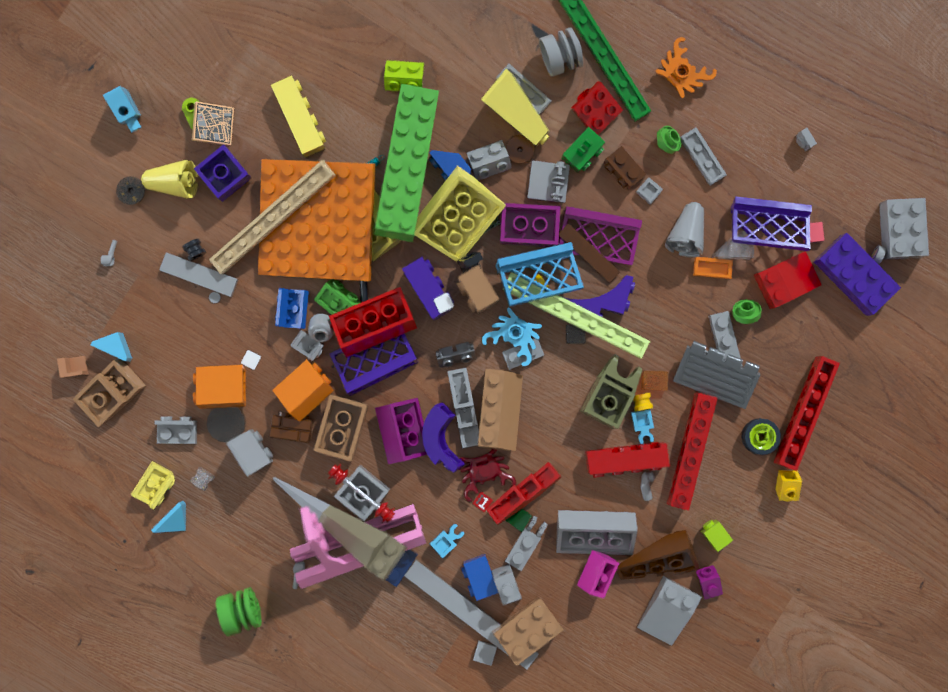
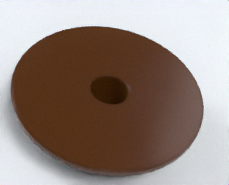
M516 135L507 142L506 150L511 161L525 163L532 158L534 145L524 135Z

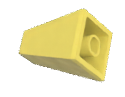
M505 69L481 100L536 146L539 144L543 145L548 140L549 136L547 134L550 131L514 75Z

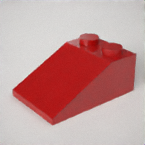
M806 251L754 275L769 309L783 305L822 285Z

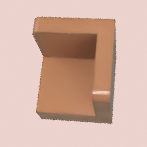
M86 356L57 359L60 378L89 375Z

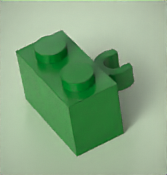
M588 127L563 153L561 158L577 173L581 169L585 171L592 164L590 160L594 156L598 157L605 150L603 148L605 141Z

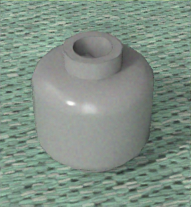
M316 314L311 317L308 328L311 339L317 342H325L332 338L334 329L328 315Z

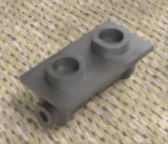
M473 343L457 344L456 352H453L452 346L440 348L439 351H436L439 368L451 367L460 362L468 363L476 359Z

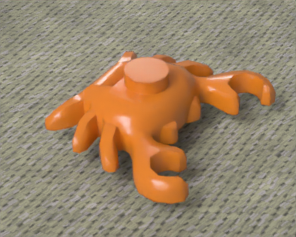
M684 37L677 38L673 44L674 58H672L671 51H668V64L664 59L661 60L662 67L666 71L661 69L655 71V73L665 77L677 89L681 98L685 96L683 88L690 93H694V89L691 86H703L702 82H696V80L710 81L717 74V70L714 68L712 75H707L705 73L707 69L705 66L699 73H696V67L691 66L687 58H681V55L687 51V48L681 49L678 46L680 42L685 41Z

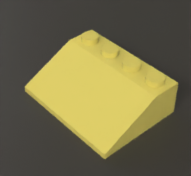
M457 166L418 215L414 235L457 262V260L466 256L506 205L472 175Z

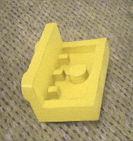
M152 461L131 495L147 503L154 510L157 505L159 506L162 503L166 490L170 489L175 482L172 471Z

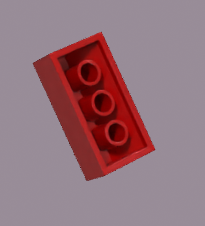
M401 287L329 316L345 357L417 329Z

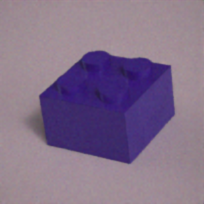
M224 144L194 168L215 196L222 202L252 179Z

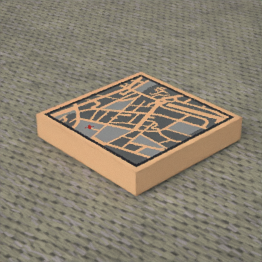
M196 101L194 104L192 141L231 146L234 108Z

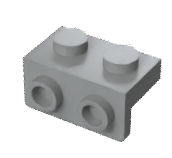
M502 140L466 153L477 180L485 179L512 168L509 155Z

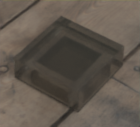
M566 325V344L586 343L584 330L574 325Z

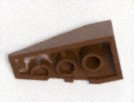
M686 530L664 536L621 562L616 572L620 579L624 580L644 578L647 574L663 576L666 572H674L675 575L699 570L700 567Z

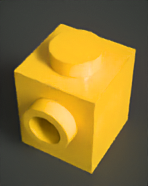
M779 470L775 488L779 500L786 502L799 501L802 485L799 472Z

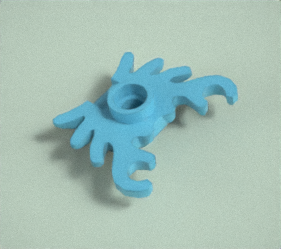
M507 308L511 318L499 316V319L505 323L493 324L492 328H500V330L484 334L482 343L486 346L487 339L491 337L496 345L499 338L503 336L505 342H510L514 347L521 346L517 357L522 355L527 357L526 362H522V366L525 367L532 361L528 343H530L533 350L536 349L531 336L539 339L538 334L532 329H539L542 325L527 323L516 316L511 308Z

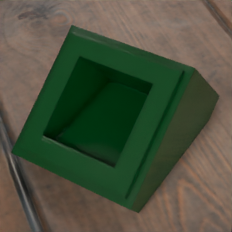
M521 509L505 521L522 532L532 515Z

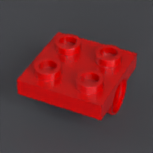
M599 81L591 88L581 92L577 97V102L571 107L587 128L590 127L597 135L623 111L602 82Z

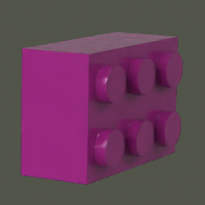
M505 203L506 206L501 214L500 244L539 247L558 245L560 206Z

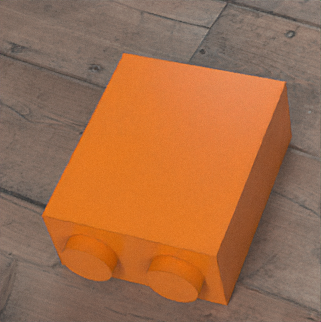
M307 359L272 390L289 414L299 422L334 391L329 385L331 380L325 374L321 375L323 370L316 363L311 364Z
M243 365L196 367V373L193 374V383L196 385V392H193L194 404L196 403L197 407L200 409L246 407V369Z

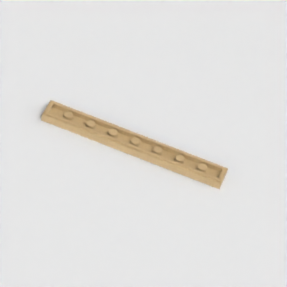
M321 160L209 259L220 274H224L336 176L324 160Z

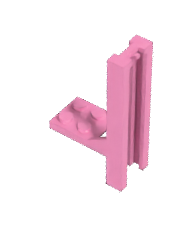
M413 504L393 511L395 515L389 522L384 521L382 523L383 518L380 516L365 522L381 531H385L413 520L417 529L393 538L406 546V551L426 544L418 513ZM308 506L300 509L308 543L290 549L291 558L297 563L317 556L322 563L295 573L296 582L301 589L363 567L351 553L338 558L329 556L327 551L342 545L323 528L315 512L312 513Z

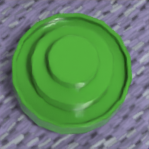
M664 126L657 131V145L660 149L673 154L681 148V139L675 129L670 126Z
M740 300L733 306V317L742 324L755 323L761 318L762 309L756 301Z

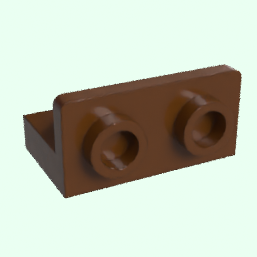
M622 146L604 160L605 169L618 178L617 182L623 189L626 187L627 190H630L647 175Z

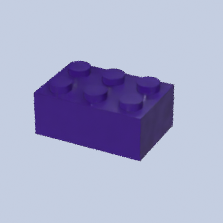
M423 257L402 269L433 321L453 310L451 308L440 313L434 302L435 298L444 294L442 290L444 285L439 276L434 277L432 274L434 268L428 259L424 261ZM448 293V295H449V297H450L452 303L454 304L453 299L451 298L450 294Z

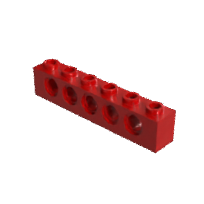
M824 356L815 357L773 463L793 471L798 470L840 363Z
M694 393L667 504L672 507L688 511L690 509L717 397Z

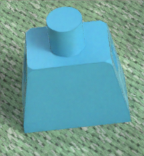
M119 86L103 95L120 124H127L131 133L142 128L137 118L141 117V114L127 89Z

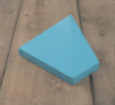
M184 501L179 502L151 531L153 533L186 531V503Z

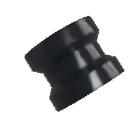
M199 238L191 240L182 246L183 250L188 253L187 258L189 261L196 260L207 253L201 247Z

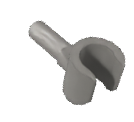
M112 240L108 255L101 256V264L103 266L114 265L113 255L117 244L116 240Z
M297 562L293 567V589L298 587L295 573L305 570L304 562Z

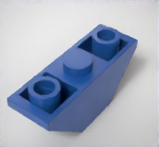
M435 150L429 152L431 157L429 159L430 163L435 169L439 167L442 171L440 175L444 181L447 180L457 166L471 175V168L459 153Z

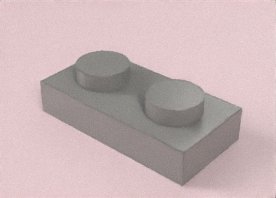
M533 339L536 346L535 350L528 343L532 360L544 356L538 339ZM521 346L502 352L509 370L522 365V362H526L527 357L525 355L517 357Z

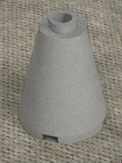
M691 202L684 207L665 242V247L673 253L674 250L679 251V255L684 257H699V254H703L704 208L701 204Z

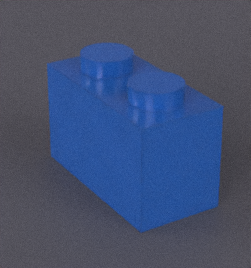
M485 554L463 561L464 567L461 569L464 578H469L471 585L468 586L471 597L475 596L476 601L499 593Z

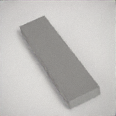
M167 252L159 269L229 297L233 296L238 282L236 278L220 274L215 270Z

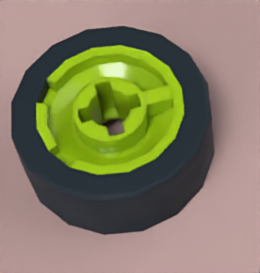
M757 418L745 425L741 438L743 445L748 451L758 455H767L777 449L780 444L781 434L774 422L768 419ZM758 433H763V440H759Z

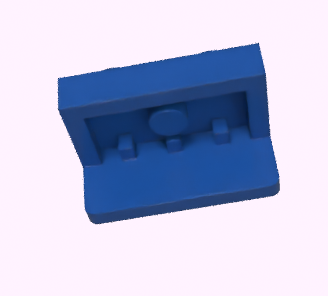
M279 288L275 326L305 329L309 291Z

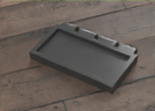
M693 341L691 346L687 345L673 382L746 409L760 378V373L758 372L760 366L746 361L743 367L741 366L743 359L730 354L727 355L725 360L723 359L725 352L712 347L709 348L708 352H704L706 345Z

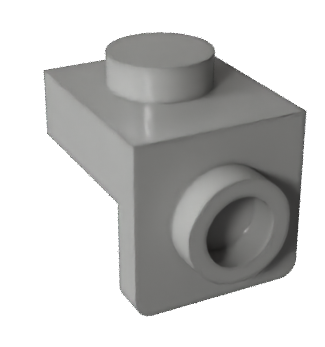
M300 330L290 345L311 361L318 358L323 350L321 342L311 339L309 334L303 330Z

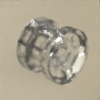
M198 467L196 470L197 474L191 477L190 482L206 491L208 483L213 481L215 477L207 470Z

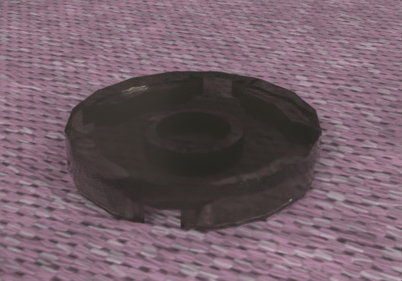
M238 407L214 408L208 416V432L220 442H229L245 431V415Z

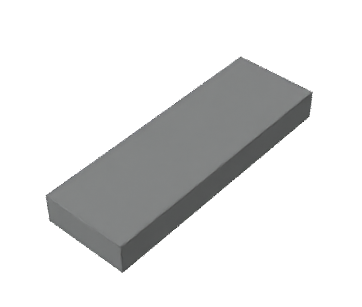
M508 64L496 79L500 77L505 69L511 72L540 115L551 103V100L514 67Z
M696 127L680 137L682 144L709 186L727 175Z

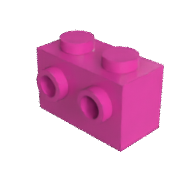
M592 550L577 586L590 595L604 599L619 562L606 554Z

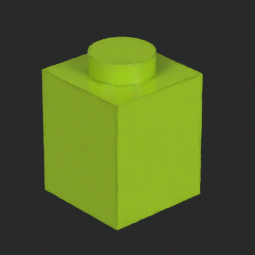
M710 520L703 525L704 529L701 530V533L715 551L719 552L733 541L719 521Z

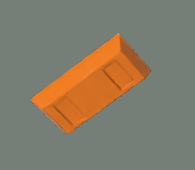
M695 257L693 276L731 279L733 260Z

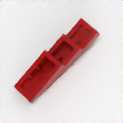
M547 462L535 474L531 473L520 484L511 487L486 510L495 523L499 525L540 496L562 477L554 466Z

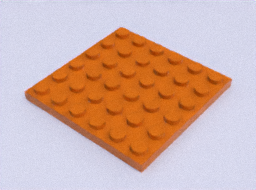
M262 159L260 214L320 161ZM326 162L336 176L259 243L258 275L371 281L375 164Z

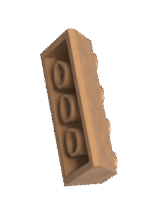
M485 369L477 448L516 451L523 375L504 370Z

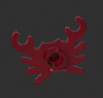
M492 449L487 454L476 458H460L463 462L470 463L460 470L461 473L469 470L462 480L463 484L466 483L468 478L471 480L463 493L464 498L468 502H472V498L468 496L470 491H474L475 494L479 493L476 487L477 482L483 485L487 481H495L496 476H499L502 486L505 485L507 479L512 481L511 487L516 485L515 477L500 469L509 470V466L497 462L504 460V456L492 457L497 449Z

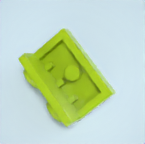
M386 60L384 89L387 91H400L401 84L423 88L424 63Z

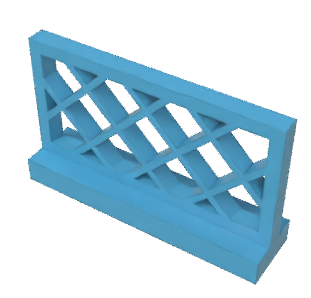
M572 242L498 259L495 267L500 275L508 305L514 306L583 289V283L572 252L574 250ZM569 258L571 263L569 270L559 265L562 259ZM548 263L554 266L551 274L540 269L543 264ZM530 267L536 271L532 279L522 273L525 268ZM556 268L566 273L563 281L552 276ZM513 272L518 276L514 283L506 279L504 273ZM537 273L548 278L544 285L534 280ZM570 275L576 279L577 285L570 286L564 283V281ZM519 277L530 282L526 290L516 285ZM550 279L560 284L557 290L553 291L546 287ZM531 284L542 289L539 294L533 295L528 292ZM513 288L523 293L520 299L512 300L511 291Z

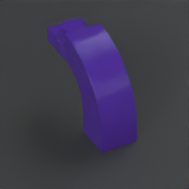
M442 402L436 404L425 419L422 431L423 444L428 457L435 465L443 462L444 467L454 473L460 470L465 463L449 449L446 443V429L456 415Z

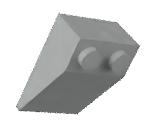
M663 576L637 628L672 646L693 615L701 596Z

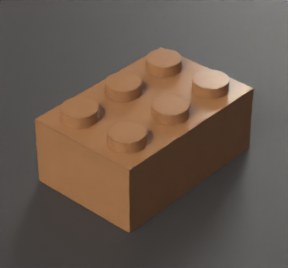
M479 265L458 277L457 288L463 297L467 296V305L472 313L476 312L479 315L498 304L499 298Z
M330 394L314 451L353 461L369 405Z
M536 597L493 630L492 633L514 664L518 666L561 633L563 628L542 599Z

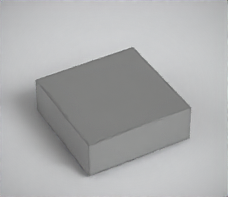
M648 177L636 193L648 204H651L663 189Z
M478 640L473 660L492 666L497 646Z

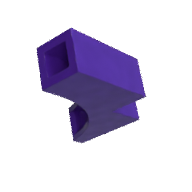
M624 276L614 289L599 297L580 300L562 298L601 317L603 313L600 310L623 315L624 311H628L630 301L627 299L629 293L632 294L635 287V282H632L634 277Z

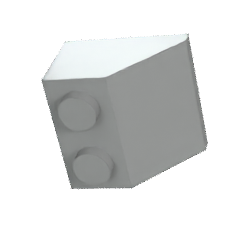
M253 429L226 443L247 476L255 474L273 462L272 452L268 447L265 448L261 442L263 441L262 436Z

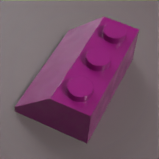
M418 398L375 408L388 464L427 455L422 438L424 422Z

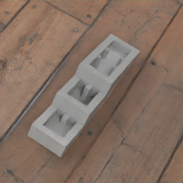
M467 368L448 371L462 448L478 446L479 429Z

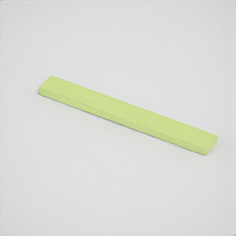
M511 272L507 280L514 283L518 275ZM519 277L516 285L526 290L530 282ZM531 284L528 292L537 295L542 289ZM515 288L511 291V295L519 299L523 295L522 292ZM558 295L527 302L642 359L650 343L649 340Z

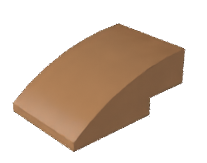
M118 358L113 360L101 373L97 374L73 400L99 428L125 407L146 385L122 359Z

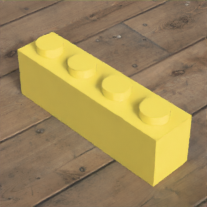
M289 76L272 84L271 87L303 156L306 158L325 149L323 143L326 142L322 131L318 132L316 129V125L319 124L315 115H310L308 111L310 104L307 98H302L300 91L303 89L299 81H295L292 76Z

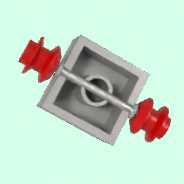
M335 464L328 472L330 475L328 479L334 478L336 480L335 485L342 482L344 484L334 497L363 521L366 520L374 509H378L375 512V518L379 516L383 518L382 523L384 521L389 522L395 515L393 510L395 508L389 509L387 507L388 502L382 503L380 506V501L390 488L362 465L358 466L350 477H347L348 469L343 471L341 464L339 466Z

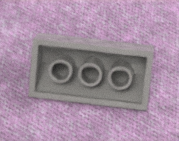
M558 510L556 553L591 554V551L594 550L603 554L633 555L637 536L636 513Z

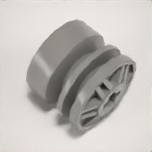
M571 27L565 29V34L563 31H558V41H556L552 34L539 38L542 57L551 77L564 73V63H566L570 70L574 69V64L578 68L583 66L582 48Z

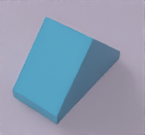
M117 332L91 343V346L124 361L131 362L132 360L123 333Z

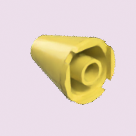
M188 160L146 170L141 177L142 184L146 189L186 199L193 198L198 189V183H195V177H198L197 172L194 170L196 166L192 161Z

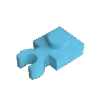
M651 409L631 412L634 431H640L638 436L639 442L643 444L644 436H649L650 442H653L654 437L649 432V429L654 428Z
M453 524L449 528L448 534L442 531L429 543L441 558H444L456 546L454 540L464 535L463 531L458 535L454 534V529L458 526L457 524Z

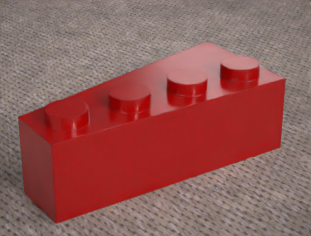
M661 441L585 451L588 474L593 475V478L604 477V473L621 475L624 474L623 471L638 473L643 472V469L653 471L661 470L662 467H670L667 443Z

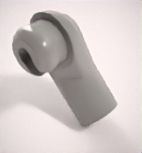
M652 471L644 472L641 476L640 488L644 501H649L653 498L649 482L655 480Z

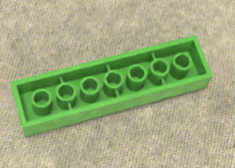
M401 84L376 220L375 236L413 242L439 95L438 90Z

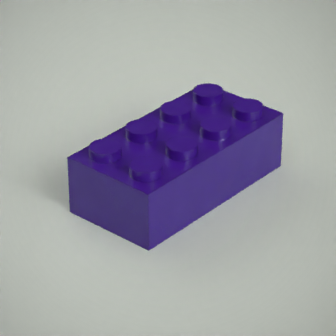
M848 233L840 235L813 261L866 316L874 315L901 288Z

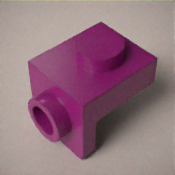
M713 565L696 570L705 600L723 594L720 576Z

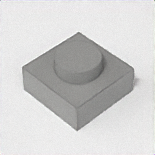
M805 128L796 135L798 145L804 148L805 151L817 144L808 128Z

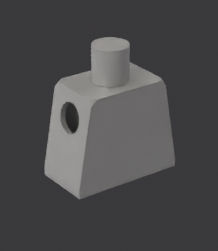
M510 564L493 569V578L502 604L506 605L522 599Z

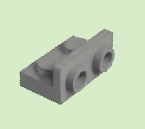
M160 417V420L155 421L157 425V443L197 444V421H192V417H180V420H172V417Z

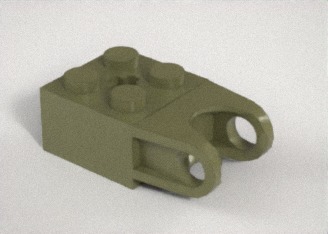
M616 354L609 359L597 376L580 410L581 413L612 429H619L635 397L642 374V368L636 367L627 378L621 377L617 372L619 356ZM609 399L608 403L610 406L606 407L604 401Z

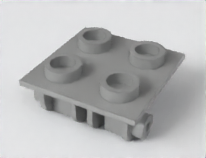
M532 161L527 198L565 203L570 165H565L564 162Z

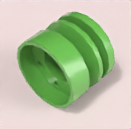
M251 587L245 588L244 592L238 590L236 592V599L231 593L217 597V614L226 636L241 633L242 624L247 631L251 630L252 626L254 628L261 626L260 605Z

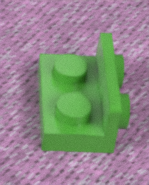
M335 279L326 282L314 299L331 315L361 303L356 294L349 292L340 281Z

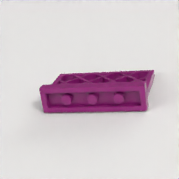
M566 206L562 230L567 225L568 218L575 219L580 225L575 230L578 231L582 228L588 237L586 240H590L597 251L605 244H609L613 253L609 256H604L608 261L633 265L642 220ZM590 222L595 223L599 230L589 236L584 226ZM608 226L614 227L617 232L610 239H607L602 231ZM626 230L635 231L634 238L627 243L621 234ZM601 232L606 241L596 247L591 238ZM620 236L625 245L615 250L610 241ZM561 237L559 245H562L564 241ZM625 247L630 251L629 261L621 259L618 255V252ZM575 250L572 251L574 255H579Z

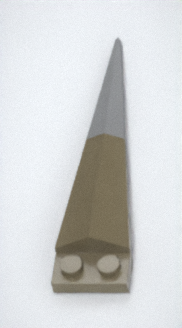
M273 477V480L302 508L308 506L312 513L315 512L323 528L365 568L382 580H386L406 551V546L389 534Z

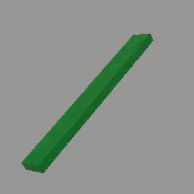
M558 0L633 121L636 122L651 113L648 104L582 0Z

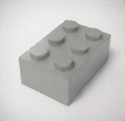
M893 199L879 203L882 247L886 248L883 260L929 256L926 199Z

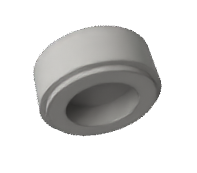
M878 245L871 255V258L878 265L885 256L886 248Z

